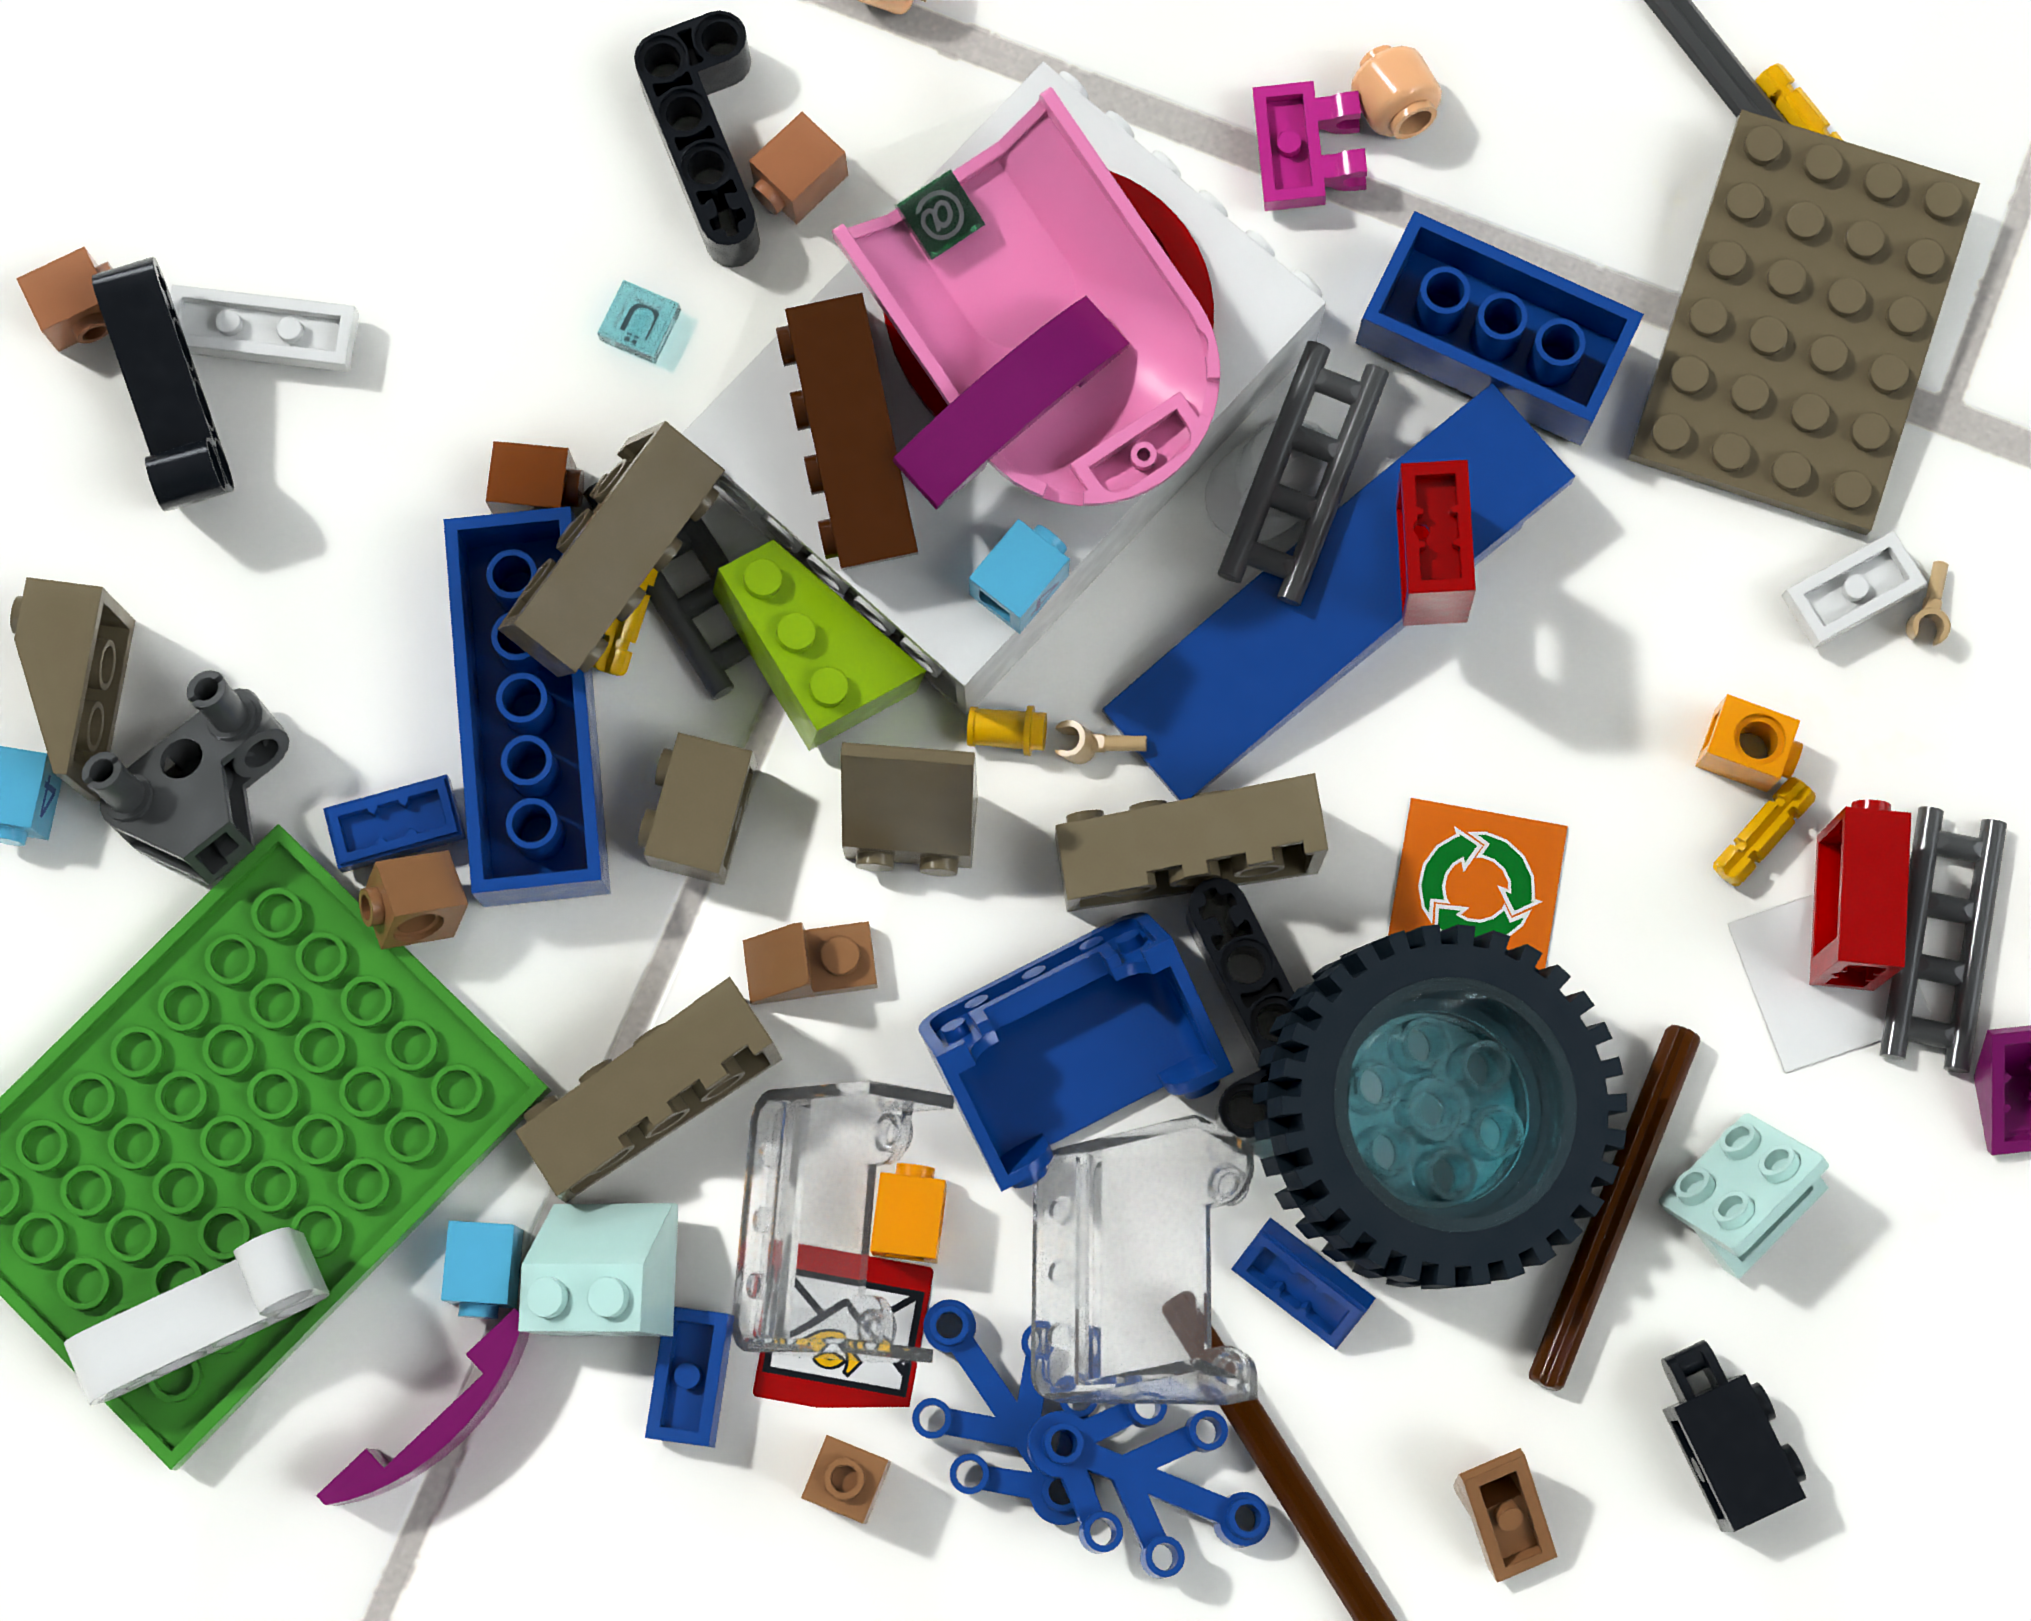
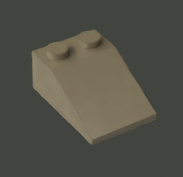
M26 577L23 596H17L11 608L10 627L12 633L15 634L14 641L52 771L87 800L100 802L101 797L87 787L88 783L85 784L83 782L82 769L85 763L95 754L111 751L136 620L103 587Z
M842 742L841 812L842 848L845 859H856L855 867L869 871H892L894 863L920 864L919 872L933 876H956L958 868L972 869L978 801L975 752Z

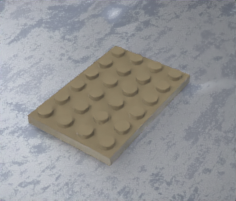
M1741 110L1733 129L1627 460L1867 535L1872 530L1980 183Z

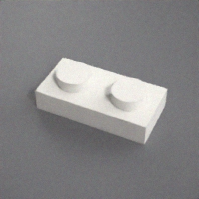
M1893 530L1787 588L1781 596L1815 649L1922 590L1927 582Z

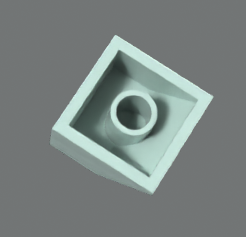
M554 1204L521 1266L518 1331L550 1336H673L678 1204Z

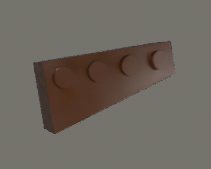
M863 293L786 308L785 313L788 325L777 327L776 333L784 367L797 364L802 390L790 392L798 431L811 428L816 454L805 456L804 462L811 494L825 493L829 511V519L818 521L825 558L838 557L841 570H847L917 555L918 548L901 470L892 461L897 451Z

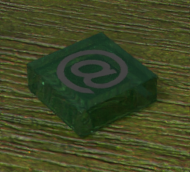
M951 169L946 170L894 205L929 260H933L985 225Z

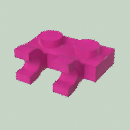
M1314 81L1252 87L1265 211L1326 205L1325 187H1332L1339 191L1366 190L1367 164L1365 148L1342 151L1337 154L1321 155L1319 130H1326L1333 134L1360 133L1359 119L1361 118L1358 91L1315 98Z

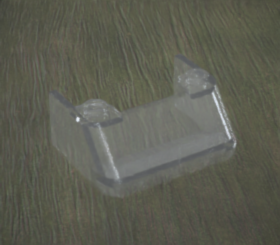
M871 1080L772 1089L760 1096L754 1106L750 1121L732 1315H734L732 1334L736 1345L741 1350L772 1355L861 1362L932 1363L933 1349L893 1344L896 1337L897 1324L890 1304L883 1297L865 1295L876 1166L892 1165L899 1161L907 1151L913 1139V1112L953 1109L954 1096Z

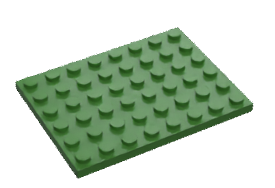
M279 824L255 846V850L228 872L0 1097V1296L74 1372L75 1370L64 1342L75 1334L235 1260L233 1251L255 1237L283 1227L293 1228L303 1232L329 1291L330 1295L307 1309L137 1389L104 1402L170 1470L176 1471L524 1119V1114L541 1102L552 1091L407 948L400 946L381 950L373 926L367 927L362 920L359 902Z

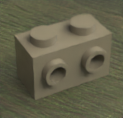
M678 732L673 750L664 748L658 762L655 785L661 786L662 791L657 809H647L645 811L639 830L638 846L645 847L644 857L650 867L720 885L725 884L758 765L753 751Z

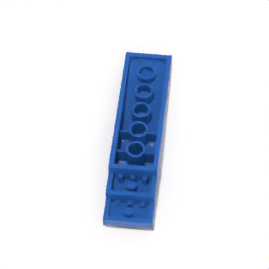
M1493 383L1337 509L1301 606H1293L1279 600L1277 595L1283 579L1264 571L1261 572L1102 709L1104 715L1121 735L1147 736V751L1136 752L1177 801L1192 798L1201 793L1406 627L1403 626L1396 517V495L1401 463L1468 460L1474 567L1517 533L1527 519L1572 484L1575 478L1572 471ZM1297 543L1285 553L1293 556Z

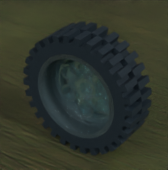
M1440 924L1421 926L1406 933L1403 930L1341 955V959L1323 966L1312 975V978L1315 980L1313 983L1296 990L1287 1001L1294 1007L1293 1010L1278 1016L1269 1031L1270 1034L1279 1038L1277 1044L1261 1051L1257 1067L1269 1070L1270 1073L1267 1082L1254 1085L1253 1104L1267 1105L1268 1119L1257 1121L1253 1124L1256 1141L1271 1139L1273 1156L1260 1159L1266 1177L1281 1174L1287 1186L1274 1195L1283 1210L1293 1208L1301 1210L1305 1217L1295 1226L1307 1239L1323 1237L1328 1241L1321 1252L1335 1262L1354 1261L1355 1265L1352 1272L1368 1279L1386 1277L1387 1285L1402 1288L1421 1286V1289H1445L1491 1284V1281L1509 1280L1525 1274L1523 1267L1545 1264L1557 1256L1552 1246L1571 1244L1583 1232L1574 1221L1580 1218L1595 1217L1605 1202L1593 1194L1592 1189L1594 1187L1613 1185L1619 1167L1602 1160L1605 1152L1624 1149L1626 1131L1608 1128V1116L1627 1112V1093L1608 1094L1606 1079L1624 1074L1619 1056L1602 1061L1599 1057L1596 1045L1613 1039L1606 1023L1601 1022L1586 1027L1580 1016L1595 1005L1584 990L1567 996L1560 991L1571 976L1558 964L1538 970L1535 966L1543 954L1542 952L1528 944L1507 950L1510 936L1494 930L1474 937L1476 926L1457 924L1440 931ZM1412 1029L1418 1030L1427 1039L1429 1052L1424 1062L1414 1058L1409 1051L1408 1036ZM1472 1052L1480 1055L1486 1063L1487 1078L1483 1085L1476 1083L1469 1075L1467 1064ZM1365 1070L1373 1072L1379 1078L1382 1085V1094L1376 1104L1368 1101L1361 1092L1360 1080ZM1426 1093L1432 1095L1438 1101L1441 1108V1118L1435 1127L1429 1125L1423 1119L1420 1111L1421 1100ZM1486 1116L1497 1124L1500 1131V1140L1494 1150L1485 1145L1480 1135V1126ZM1378 1135L1386 1137L1394 1148V1160L1388 1169L1381 1167L1373 1156V1143ZM1439 1158L1448 1162L1454 1175L1453 1184L1447 1192L1441 1190L1433 1178V1168Z

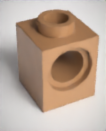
M449 850L375 861L367 884L359 893V908L362 920L367 927L373 926L381 950L454 937L468 906V901Z
M826 1435L801 1498L860 1523L867 1524L892 1461Z

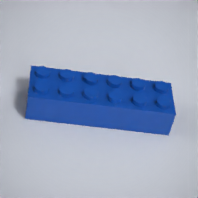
M571 506L443 519L471 893L483 907L611 894L592 667L585 673L578 669L576 673L557 677L497 630L539 567L550 558L557 563L563 553L556 549L558 539L567 526L576 519Z

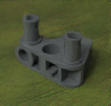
M212 670L203 671L196 675L187 687L188 700L193 702L192 705L200 711L133 764L126 768L114 753L100 752L92 756L82 769L83 782L85 784L88 783L87 787L101 797L100 811L104 820L134 849L208 885L212 884L256 849L246 789L273 769L284 758L290 742L282 725L269 712L254 692L241 688L233 690L219 672ZM168 756L175 764L167 771H164L165 761Z

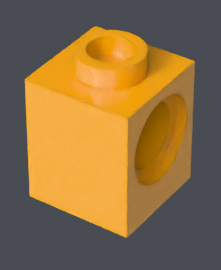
M1727 694L1714 710L1695 766L1768 792L1781 779V776L1790 779L1796 769L1803 749V743L1795 741L1794 738L1801 720ZM1752 733L1759 736L1767 747V757L1756 759L1748 756L1741 748L1740 734Z
M897 1163L895 1174L880 1172L870 1252L873 1256L938 1264L947 1183L946 1180L934 1179L935 1168L917 1164Z

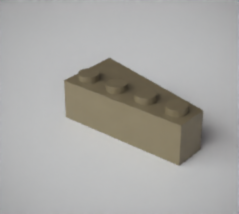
M667 421L661 422L626 440L617 453L623 460L609 474L603 475L589 494L591 498L599 503L594 511L587 508L567 526L558 539L556 549L563 553L557 563L550 558L539 567L497 629L557 677L576 673L578 669L585 673L599 660L608 646V642L602 636L616 618L623 622L634 612L646 593L639 587L653 568L659 572L669 564L683 543L676 537L689 518L694 522L698 521L710 509L719 495V492L713 486L725 469Z
M1315 773L1227 791L1206 792L1192 798L1168 803L1165 800L1140 802L1131 805L1128 811L1104 815L1103 810H1084L1067 815V823L1055 825V841L1067 912L1192 893L1196 886L1204 880L1212 878L1228 879L1237 884V886L1318 874L1328 851Z
M729 976L670 1020L644 1033L633 1043L631 1048L613 1061L611 1059L605 1060L585 1072L578 1080L580 1084L560 1099L557 1095H553L533 1106L523 1116L527 1123L515 1132L555 1195L566 1203L780 1062L782 1058L774 1042Z

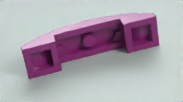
M1085 296L1042 326L983 374L926 425L894 456L892 461L937 510L982 472L988 461L1077 386L1081 388L1127 349L1130 343L1093 302Z
M514 1308L466 1353V1356L483 1373L467 1390L391 1462L379 1450L366 1448L316 1495L324 1505L340 1506L381 1495L424 1473L461 1444L494 1407L519 1365L530 1334L518 1331L519 1309Z

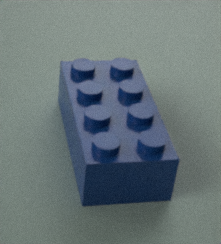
M1414 211L1362 317L1355 344L1472 397H1475L1493 383L1527 422L1581 446L1644 314Z

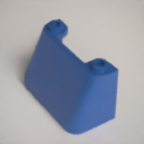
M1144 912L1122 916L938 1009L926 1017L918 1026V1031L1001 1192L1010 1187L1024 1188L1042 1179L1047 1173L1046 1166L1053 1158V1151L1050 1145L1163 1087L1168 1093L1184 1095L1186 1099L1200 1098L1215 1090L1220 1084V1079L1234 1072L1172 937L1149 914Z

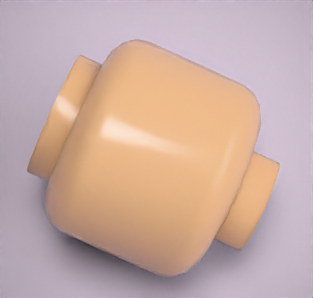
M1382 45L1372 49L1362 58L1360 68L1351 83V91L1359 92L1361 112L1370 127L1378 135L1395 136L1396 139H1408L1427 129L1437 116L1436 109L1441 102L1442 90L1425 60L1415 48Z

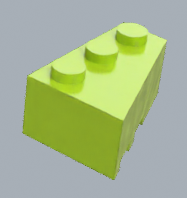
M774 539L718 568L712 592L809 751L917 692L926 670Z

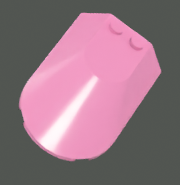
M1052 87L1040 94L1038 102L997 143L889 214L847 228L844 224H841L832 230L833 239L947 405L952 403L976 380L1033 333L1085 296L1093 302L1130 343L1127 349L1081 388L1079 386L1074 388L988 461L1003 477L1028 493L1045 500L1076 506H1100L1129 500L1147 493L1173 476L1191 458L1205 437L1214 416L1220 384L1218 346L1208 317L1195 295ZM936 190L948 191L955 195L964 211V221L961 229L954 236L945 240H937L930 237L922 227L921 216L926 209H934L938 201H947L953 212V218L948 227H941V230L937 232L931 213L927 214L925 222L929 230L937 235L950 233L959 222L958 207L950 197L936 195L930 198L923 205L921 212L916 215V208L921 199ZM941 205L937 211L938 218L942 223L946 222L948 218V212L944 205Z

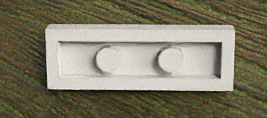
M171 285L170 295L190 354L350 372L359 320V312L354 305Z

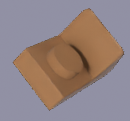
M869 921L805 930L802 922H798L742 940L751 1005L878 988Z
M1521 1448L1458 1474L1453 1484L1454 1490L1472 1519L1487 1567L1497 1583L1558 1557L1526 1456Z

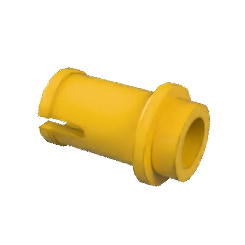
M1028 705L1026 711L970 707L967 723V746L975 747V745L1023 749L1024 756H1031L1033 750L1044 751L1047 736V713L1035 712L1034 705Z

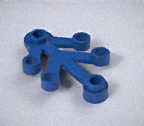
M952 1299L937 1302L928 1310L924 1318L923 1329L927 1341L937 1351L954 1355L995 1417L950 1409L943 1401L936 1398H928L921 1401L913 1411L912 1422L915 1430L921 1436L928 1439H937L944 1435L1017 1448L1032 1472L991 1467L987 1465L983 1458L976 1454H964L956 1458L951 1465L950 1480L952 1485L964 1494H976L984 1490L1030 1499L1035 1512L1043 1520L1051 1524L1069 1525L1077 1522L1078 1519L1071 1503L1059 1505L1053 1502L1049 1496V1487L1057 1478L1047 1477L1040 1473L1032 1464L1027 1452L1029 1431L1033 1424L1041 1418L1051 1360L1057 1356L1060 1350L1061 1338L1055 1327L1045 1322L1034 1323L1024 1331L1021 1346L1026 1356L1018 1400L1016 1401L974 1339L976 1321L969 1307L960 1301ZM952 1313L962 1320L963 1326L958 1336L945 1338L938 1333L937 1322L944 1314ZM1038 1330L1048 1332L1054 1340L1053 1349L1046 1355H1036L1028 1346L1029 1337ZM1075 1377L1066 1381L1059 1393V1404L1062 1410L1074 1413L1083 1420L1088 1418L1095 1410L1099 1400L1096 1386L1090 1380L1082 1377ZM1075 1385L1086 1387L1091 1394L1090 1405L1081 1411L1073 1410L1066 1402L1067 1391ZM929 1406H937L945 1414L944 1425L941 1429L934 1432L926 1431L920 1424V1414ZM1060 1432L1056 1454L1066 1457L1072 1451V1441L1067 1434ZM966 1461L978 1463L983 1471L982 1480L974 1487L963 1486L957 1478L959 1466ZM1088 1472L1089 1477H1090L1091 1482H1092V1485H1093L1094 1490H1095V1485H1094L1093 1478H1092L1091 1474Z
M1140 1386L1132 1390L1126 1396L1124 1402L1084 1420L1068 1411H1054L1039 1418L1031 1427L1027 1437L1028 1456L1040 1473L1047 1477L1061 1480L1080 1523V1542L1089 1552L1103 1554L1114 1550L1122 1540L1123 1527L1120 1520L1114 1514L1102 1510L1088 1472L1112 1482L1142 1549L1140 1553L1141 1566L1153 1578L1163 1579L1177 1574L1183 1567L1185 1554L1181 1544L1176 1539L1166 1536L1149 1496L1211 1521L1217 1537L1230 1547H1248L1260 1542L1266 1536L1270 1527V1513L1264 1501L1257 1495L1249 1492H1239L1225 1497L1157 1469L1194 1451L1206 1453L1221 1447L1227 1439L1228 1426L1225 1419L1219 1413L1212 1410L1196 1413L1187 1420L1184 1427L1123 1455L1096 1443L1131 1425L1147 1428L1159 1423L1167 1412V1400L1163 1392L1154 1386ZM1139 1395H1147L1153 1400L1155 1413L1152 1418L1146 1419L1137 1413L1135 1401ZM1201 1419L1208 1420L1215 1427V1438L1210 1444L1202 1442L1196 1434V1426ZM1056 1432L1067 1434L1072 1441V1451L1066 1457L1056 1454L1052 1448L1051 1440ZM1241 1506L1249 1508L1254 1514L1255 1523L1250 1531L1242 1530L1236 1523L1235 1515ZM1095 1520H1102L1110 1527L1111 1538L1106 1545L1097 1544L1091 1537L1090 1529ZM1157 1545H1164L1172 1554V1564L1167 1570L1157 1568L1152 1560V1553Z

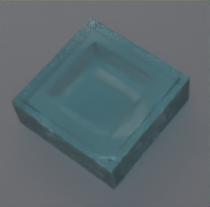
M623 280L597 332L599 340L656 364L681 312L680 304Z

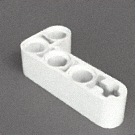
M283 1227L255 1237L233 1251L235 1260L67 1339L64 1342V1346L90 1406L97 1405L124 1395L307 1309L330 1295L304 1233L290 1227Z

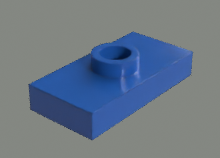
M447 774L323 808L337 867L342 873L373 865L375 861L394 859L466 839L451 779Z
M1271 1217L1231 1268L1232 1271L1335 1350L1376 1299V1297Z

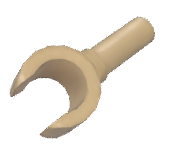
M1944 561L1933 562L1922 610L1913 614L1906 623V634L1913 640L1917 638L1921 618L1931 619L1937 628L1933 639V646L1943 642L1948 637L1951 626L1948 616L1941 610V599L1949 566Z
M1073 720L1062 721L1055 728L1062 734H1079V743L1075 748L1069 751L1055 750V753L1074 764L1087 763L1094 757L1096 752L1147 751V736L1094 734Z

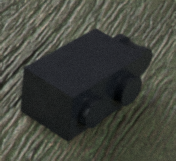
M1704 1339L1661 1359L1663 1370L1679 1401L1662 1411L1721 1532H1736L1807 1498L1800 1485V1482L1806 1480L1804 1468L1797 1454L1788 1443L1780 1445L1769 1422L1776 1418L1773 1405L1764 1388L1758 1382L1751 1385L1746 1374L1727 1379L1713 1350ZM1703 1370L1711 1387L1694 1395L1686 1378Z

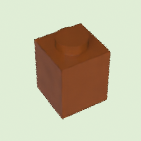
M493 441L485 501L492 514L568 506L581 507L584 493V471L576 469L577 467L569 448Z

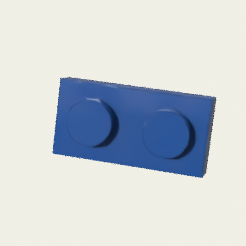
M674 1307L673 1336H660L645 1438L715 1448L734 1315Z

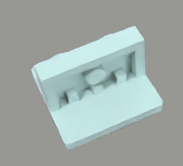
M1746 1113L1728 1127L1721 1137L1689 1170L1679 1176L1675 1184L1659 1199V1203L1668 1214L1691 1227L1723 1270L1740 1279L1829 1189L1821 1178V1175L1829 1168V1163L1819 1152L1750 1113Z

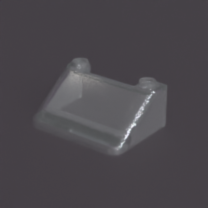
M1190 1115L1053 1150V1158L1046 1166V1175L1033 1184L1031 1380L1037 1393L1056 1403L1228 1405L1258 1399L1257 1369L1252 1358L1246 1352L1233 1346L1212 1348L1210 1209L1224 1205L1234 1206L1245 1199L1254 1173L1253 1146L1199 1115Z

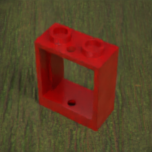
M1468 460L1401 463L1396 495V517L1403 626L1468 622L1476 592Z
M1857 800L1851 803V807L1845 806L1817 835L1809 985L1874 991L1905 967L1911 813L1891 811L1892 805L1886 801Z

